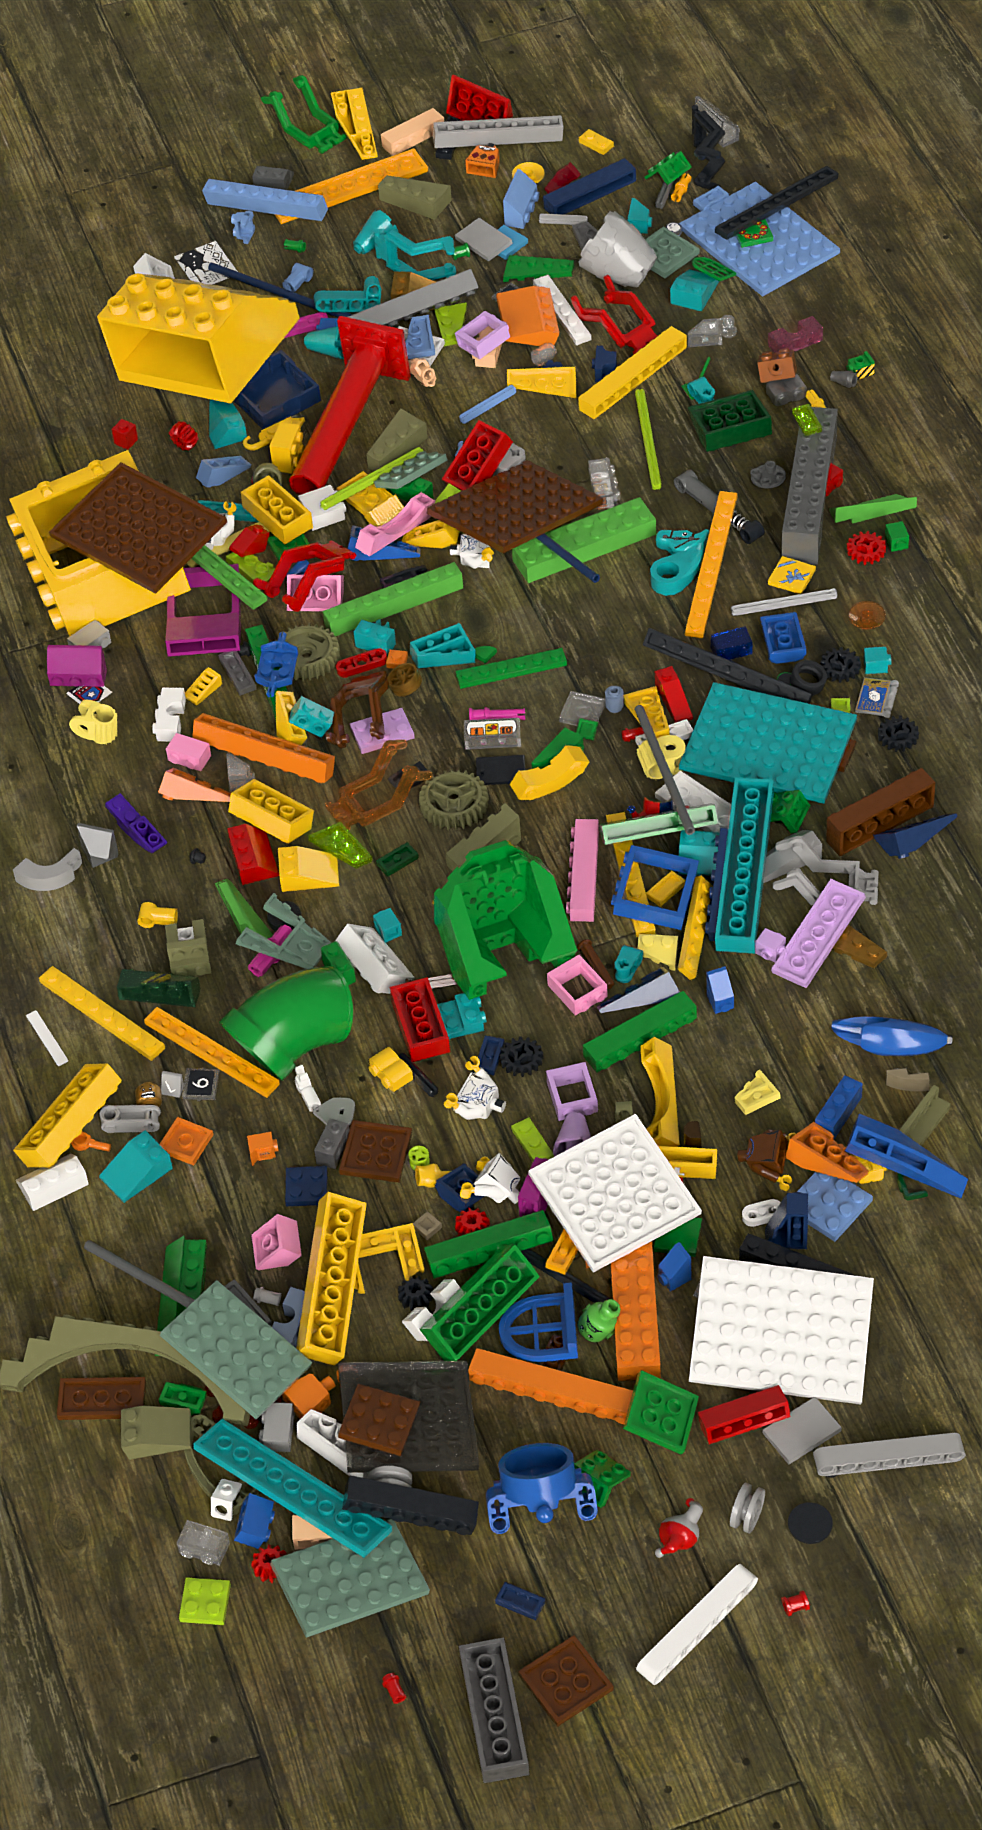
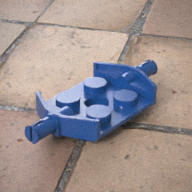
M282 632L279 633L277 641L261 645V656L257 674H255V681L268 688L266 693L268 697H270V694L271 697H274V692L277 688L291 685L293 681L298 648L285 641L287 636L285 632H283V635Z

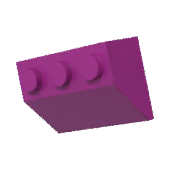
M47 646V675L50 686L104 687L107 668L102 646Z

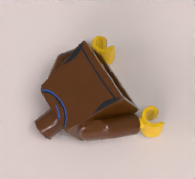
M767 1129L763 1133L752 1136L749 1139L748 1149L738 1150L739 1162H747L752 1172L774 1183L776 1181L779 1182L780 1189L788 1191L790 1186L784 1182L791 1184V1176L783 1175L781 1177L779 1175L783 1174L790 1138L796 1135V1133H790L786 1136L781 1130Z

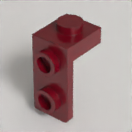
M569 162L557 170L544 189L549 194L577 179L581 173Z

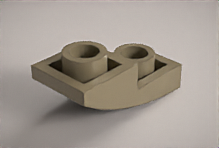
M907 1068L886 1070V1085L905 1091H929V1074L914 1073L908 1075Z

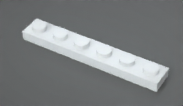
M549 275L534 279V286L550 288L556 318L575 345L590 341L591 334Z

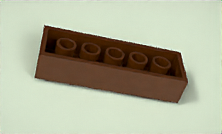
M923 768L910 772L901 779L895 780L892 784L878 789L873 794L863 797L854 804H849L844 809L832 813L827 817L826 842L840 857L874 839V834L893 829L933 808L935 781Z

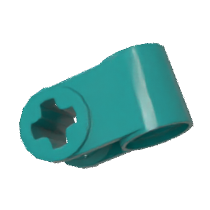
M700 377L687 384L690 395L699 404L714 400L715 389L708 383L705 377Z
M626 945L622 946L614 964L617 970L615 978L618 982L628 983L632 980L642 962L643 950Z

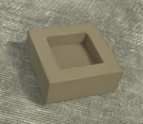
M428 1211L413 1223L415 1231L426 1240L442 1228V1223Z

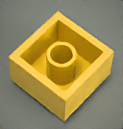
M280 422L269 445L272 464L277 466L280 472L292 474L305 449V446L302 444L303 433L298 424Z

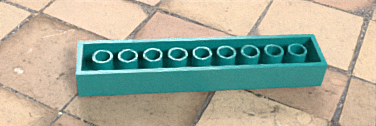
M735 777L715 933L716 951L755 954V941L757 940L774 796L773 780Z

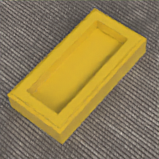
M671 871L648 890L646 896L661 907L684 887L686 880L674 871Z

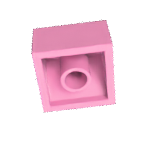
M277 1214L252 1234L257 1270L289 1266L302 1256L296 1220Z

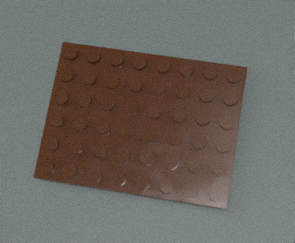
M527 460L523 461L520 465L511 467L508 471L498 473L485 481L435 503L427 508V514L495 550L505 553L603 505V498Z
M120 462L49 531V534L53 539L156 594L227 523V519L225 516Z

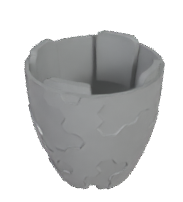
M610 211L604 217L605 223L594 239H589L581 252L582 258L578 261L579 266L604 280V276L609 275L613 283L622 286L639 287L647 276L648 271L654 265L657 256L653 248L650 247L640 231L632 223L628 222L617 212Z

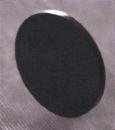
M817 1503L800 1504L791 1511L788 1517L790 1533L795 1539L806 1544H815L825 1540L830 1535L833 1526L829 1511Z

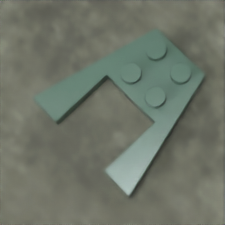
M273 893L264 904L263 909L295 928L282 945L278 946L246 927L237 938L236 944L305 969L314 968L322 958L321 948L331 942L314 927L310 928L302 916L298 917L291 911V907L287 903L279 901L277 895Z

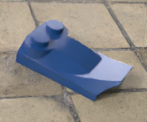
M796 612L760 617L768 650V659L772 663L794 662L804 658L806 646Z

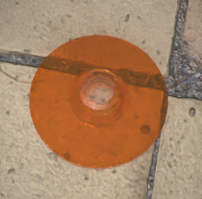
M859 602L853 605L849 611L850 622L861 629H874L885 621V610L875 602Z

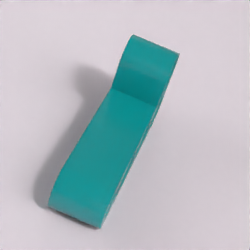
M369 276L365 279L364 291H318L313 297L315 307L319 312L364 311L380 304V282L377 277Z

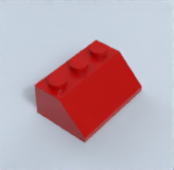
M248 824L227 828L230 846L242 885L279 876L265 831Z

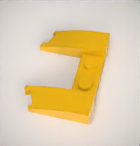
M413 1223L362 1234L359 1258L397 1250L406 1281H409L410 1276H414L419 1271L424 1272ZM358 1265L354 1289H357L360 1294H365Z

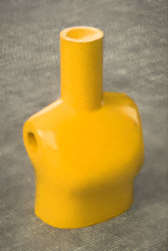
M437 1164L417 1165L415 1169L417 1186L435 1187L436 1180L451 1171H441Z

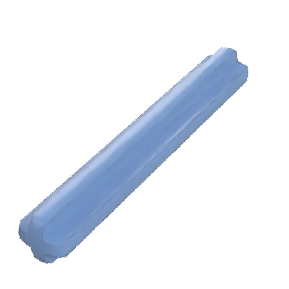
M509 385L460 414V422L466 424L516 393V388L513 385Z

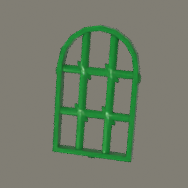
M696 257L692 261L694 268L718 281L736 276L735 271L710 258Z

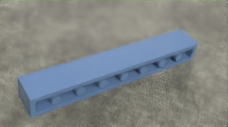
M208 179L202 190L207 204L317 221H322L328 211L323 195Z

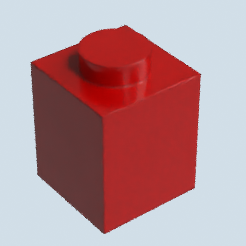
M121 419L112 428L114 444L129 450L138 440L136 425Z

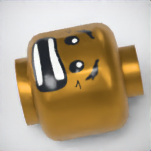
M144 1082L136 1088V1105H155L158 1107L162 1105V1094L158 1085L152 1082Z

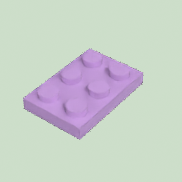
M403 708L382 713L385 730L383 739L378 740L370 735V723L373 722L372 717L350 723V729L361 754L415 738Z

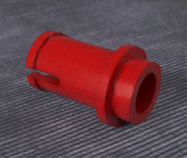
M642 727L625 728L621 732L624 742L627 741L629 743L636 736L644 734Z
M389 1673L382 1678V1685L387 1688L394 1704L401 1703L407 1696L404 1694L399 1683L400 1678L395 1673Z

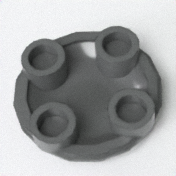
M767 461L764 465L751 470V481L754 485L761 488L777 487L786 478L784 469L776 465L774 461Z

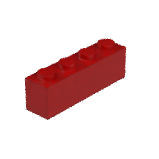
M779 1385L698 1412L700 1428L708 1444L791 1417L788 1400Z

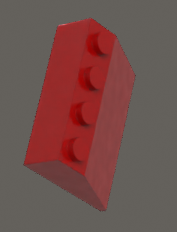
M456 75L451 76L447 114L463 121L513 118L510 99Z

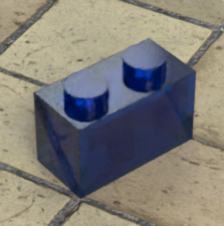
M746 626L711 635V649L716 655L731 660L752 654L753 642Z

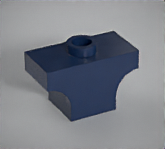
M596 346V358H592V369H595V382H599L617 367V352L607 351L603 346Z

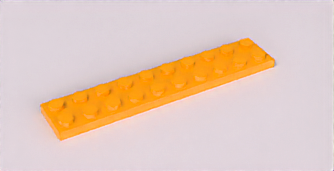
M413 148L296 190V192L323 195L327 207H332L378 190V184L386 175L409 179L428 172V166ZM274 214L280 224L298 219L297 217Z

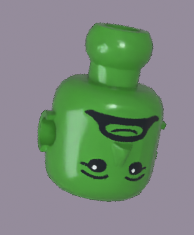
M608 1299L604 1302L588 1304L582 1310L583 1313L578 1319L580 1334L591 1342L609 1339L615 1333L617 1317L621 1310L618 1302Z

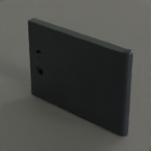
M525 755L477 757V776H479L480 781H484V785L510 784L518 770H525Z

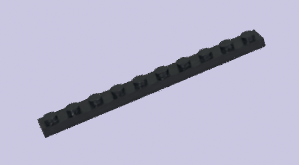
M825 166L717 225L715 233L727 240L838 179L839 173Z
M652 628L648 629L643 645L759 693L810 704L813 696L810 692Z

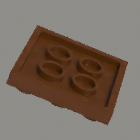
M352 1120L339 1168L340 1175L400 1183L413 1133L412 1128Z
M358 1384L339 1430L338 1438L401 1456L417 1415L420 1401Z
M575 1635L518 1671L519 1677L557 1727L614 1690L613 1684Z

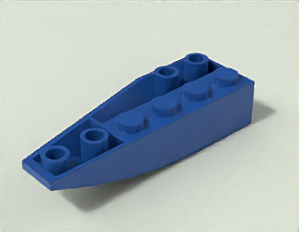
M858 1114L845 1149L846 1152L960 1199L962 1198L968 1181L965 1176L898 1129Z

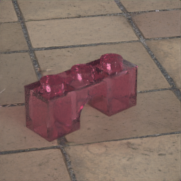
M813 316L798 321L797 333H789L784 328L768 333V346L774 353L779 352L783 348H789V350H794L795 352L823 341V327Z

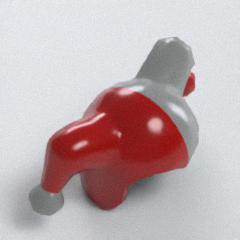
M693 1498L686 1500L685 1504L689 1507L686 1513L668 1517L661 1523L659 1536L664 1547L655 1550V1555L658 1558L663 1557L664 1554L675 1553L678 1550L690 1549L697 1543L699 1538L697 1522L703 1512V1508Z

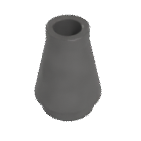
M832 371L830 376L831 381H835L848 388L854 387L858 378L857 374L853 371Z

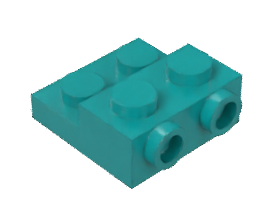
M462 993L455 995V1000L437 1004L449 1039L484 1031L483 1023L487 1021L485 1012L479 1009V1007H482L480 997L469 1000Z

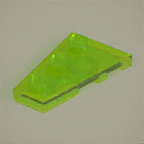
M341 822L309 835L308 841L355 869L372 862V856Z

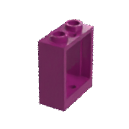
M535 1157L530 1170L549 1159ZM527 1175L518 1195L520 1217L541 1210L545 1213L548 1203L529 1175Z

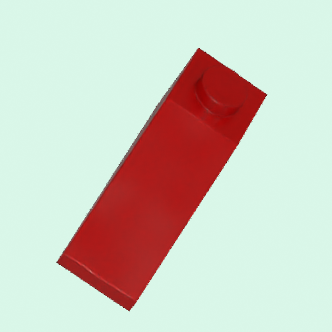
M670 666L655 671V686L673 721L677 723L685 719L688 721L692 720L693 716L673 667Z

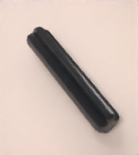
M400 1053L398 1056L412 1070L414 1081L430 1097L437 1095L439 1092L438 1087L405 1053Z

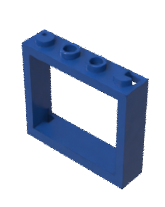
M631 845L630 851L625 852L623 863L626 865L621 866L619 877L622 879L621 881L617 880L615 892H617V895L613 894L611 905H614L613 915L682 930L697 875L699 860ZM633 861L687 874L677 912L623 899Z

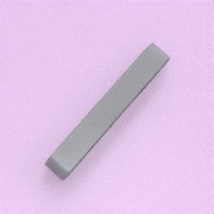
M958 1433L820 1447L813 1452L817 1472L820 1476L960 1461L966 1456L961 1436Z

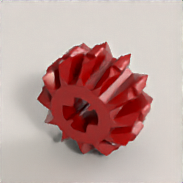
M178 421L169 431L173 444H176L182 450L189 451L199 440L198 433L194 431L190 424H186L184 421Z
M470 1207L467 1212L461 1210L460 1216H456L455 1231L458 1233V1236L487 1228L490 1225V1220L485 1211L480 1212L478 1207L474 1211Z
M268 1544L265 1550L260 1547L259 1553H254L251 1563L254 1575L260 1577L262 1582L269 1579L273 1583L274 1578L277 1577L271 1567V1560L287 1555L285 1550L280 1551L278 1545L272 1549L271 1545Z

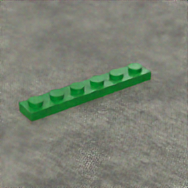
M563 648L458 670L456 671V677L459 687L462 689L567 666V660Z

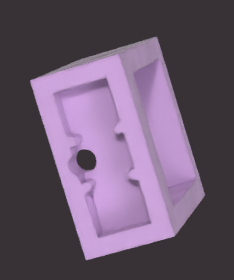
M486 311L455 333L458 346L478 359L483 358L510 338L507 323ZM488 326L494 329L480 341L473 338Z
M585 1062L546 1071L547 1084L558 1121L565 1120L566 1116L573 1112H578L582 1115H591L598 1112L596 1094ZM585 1082L589 1098L561 1104L556 1087Z

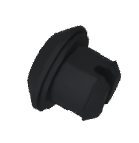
M245 641L240 645V651H237L240 657L244 655L249 657L251 655L250 646Z
M198 848L191 851V864L196 862L202 864L205 862L206 856L204 852H200Z

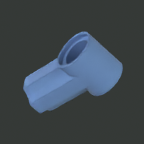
M295 263L291 274L283 282V288L295 292L304 281L309 282L311 280L313 269L303 264Z

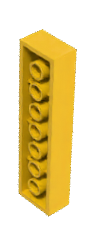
M327 1192L318 1203L296 1349L308 1359L335 1366L345 1355L367 1203Z

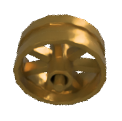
M404 663L395 667L387 677L389 687L399 697L410 695L422 683V676L415 665L411 663Z

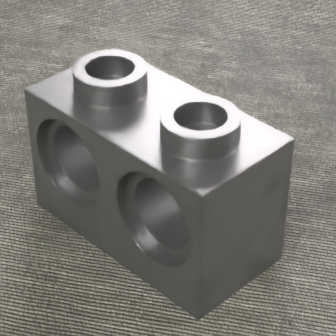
M329 1118L314 1150L318 1165L336 1169L345 1150L350 1131L349 1123Z

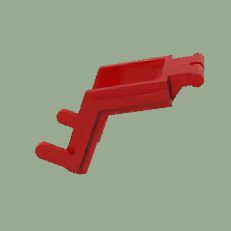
M609 275L604 276L608 289L605 291L604 301L607 304L630 305L642 321L641 325L627 334L621 333L604 309L583 308L577 296L571 297L579 319L589 322H601L621 349L627 345L633 347V354H636L641 348L649 344L651 340L659 336L652 330L656 324L654 319L632 291L615 290Z
M329 541V543L323 545L316 542L284 550L269 582L255 578L253 585L264 590L266 596L274 598L280 593V587L292 563L315 557L319 558L322 561L308 565L293 597L285 594L282 598V602L289 605L291 610L299 612L316 578L344 570L345 559H355L356 553L334 541Z

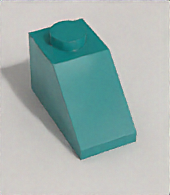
M632 198L627 221L632 223L640 233L647 234L648 228L652 227V217H649V209L637 199Z

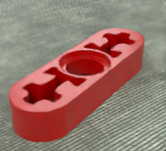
M377 648L340 660L336 664L337 674L342 678H347L384 666L387 662V653L384 649ZM359 661L367 662L364 665L357 664Z

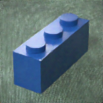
M845 1075L815 1119V1123L834 1135V1139L862 1098L863 1083Z

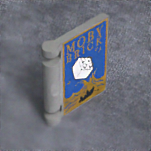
M864 677L855 712L889 718L899 682L897 680L889 681Z

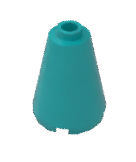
M374 210L354 240V250L358 254H366L375 249L374 229H380V233L383 235L393 229L398 232L396 225L392 226L390 223L391 218L381 210Z
M338 326L309 332L304 337V345L308 350L344 359Z

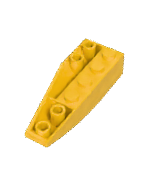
M356 88L331 92L336 118L362 160L377 158V150L363 89Z

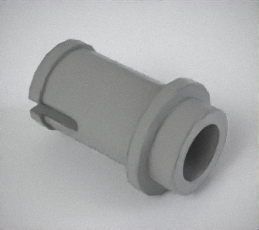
M264 1287L256 1288L253 1299L257 1303L264 1302L279 1306L281 1293L265 1290Z

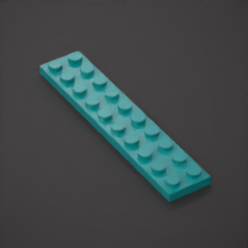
M224 1419L217 1422L194 1442V1450L363 1558L392 1532V1525L381 1518L372 1517L364 1513H352L349 1510L342 1509L343 1494Z

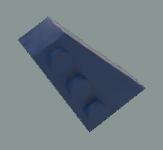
M787 1193L765 1227V1240L788 1249H807L808 1193Z

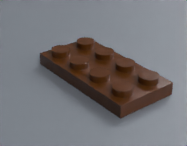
M60 1378L57 1419H121L122 1409L144 1406L146 1378Z

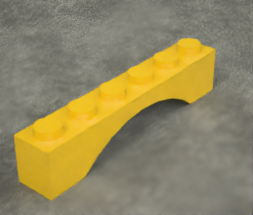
M653 1037L640 1046L641 1061L652 1082L656 1100L654 1119L646 1130L657 1146L678 1147L680 1143L672 1046Z

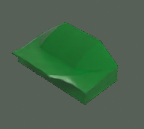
M166 1382L160 1395L159 1403L163 1407L190 1408L191 1416L201 1413L207 1393L199 1387Z

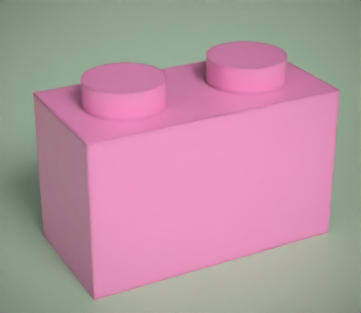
M178 733L175 734L166 748L168 761L198 771H202L211 757L209 743Z

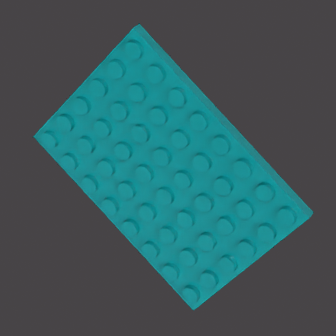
M713 682L685 753L679 763V770L734 782L735 777L773 780L774 792L800 790L806 800L825 804L857 721V715Z

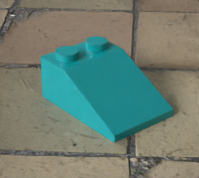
M689 269L678 276L671 286V304L702 311L719 281L705 273Z
M144 1130L124 1146L99 1177L125 1203L172 1170L173 1167L170 1155Z

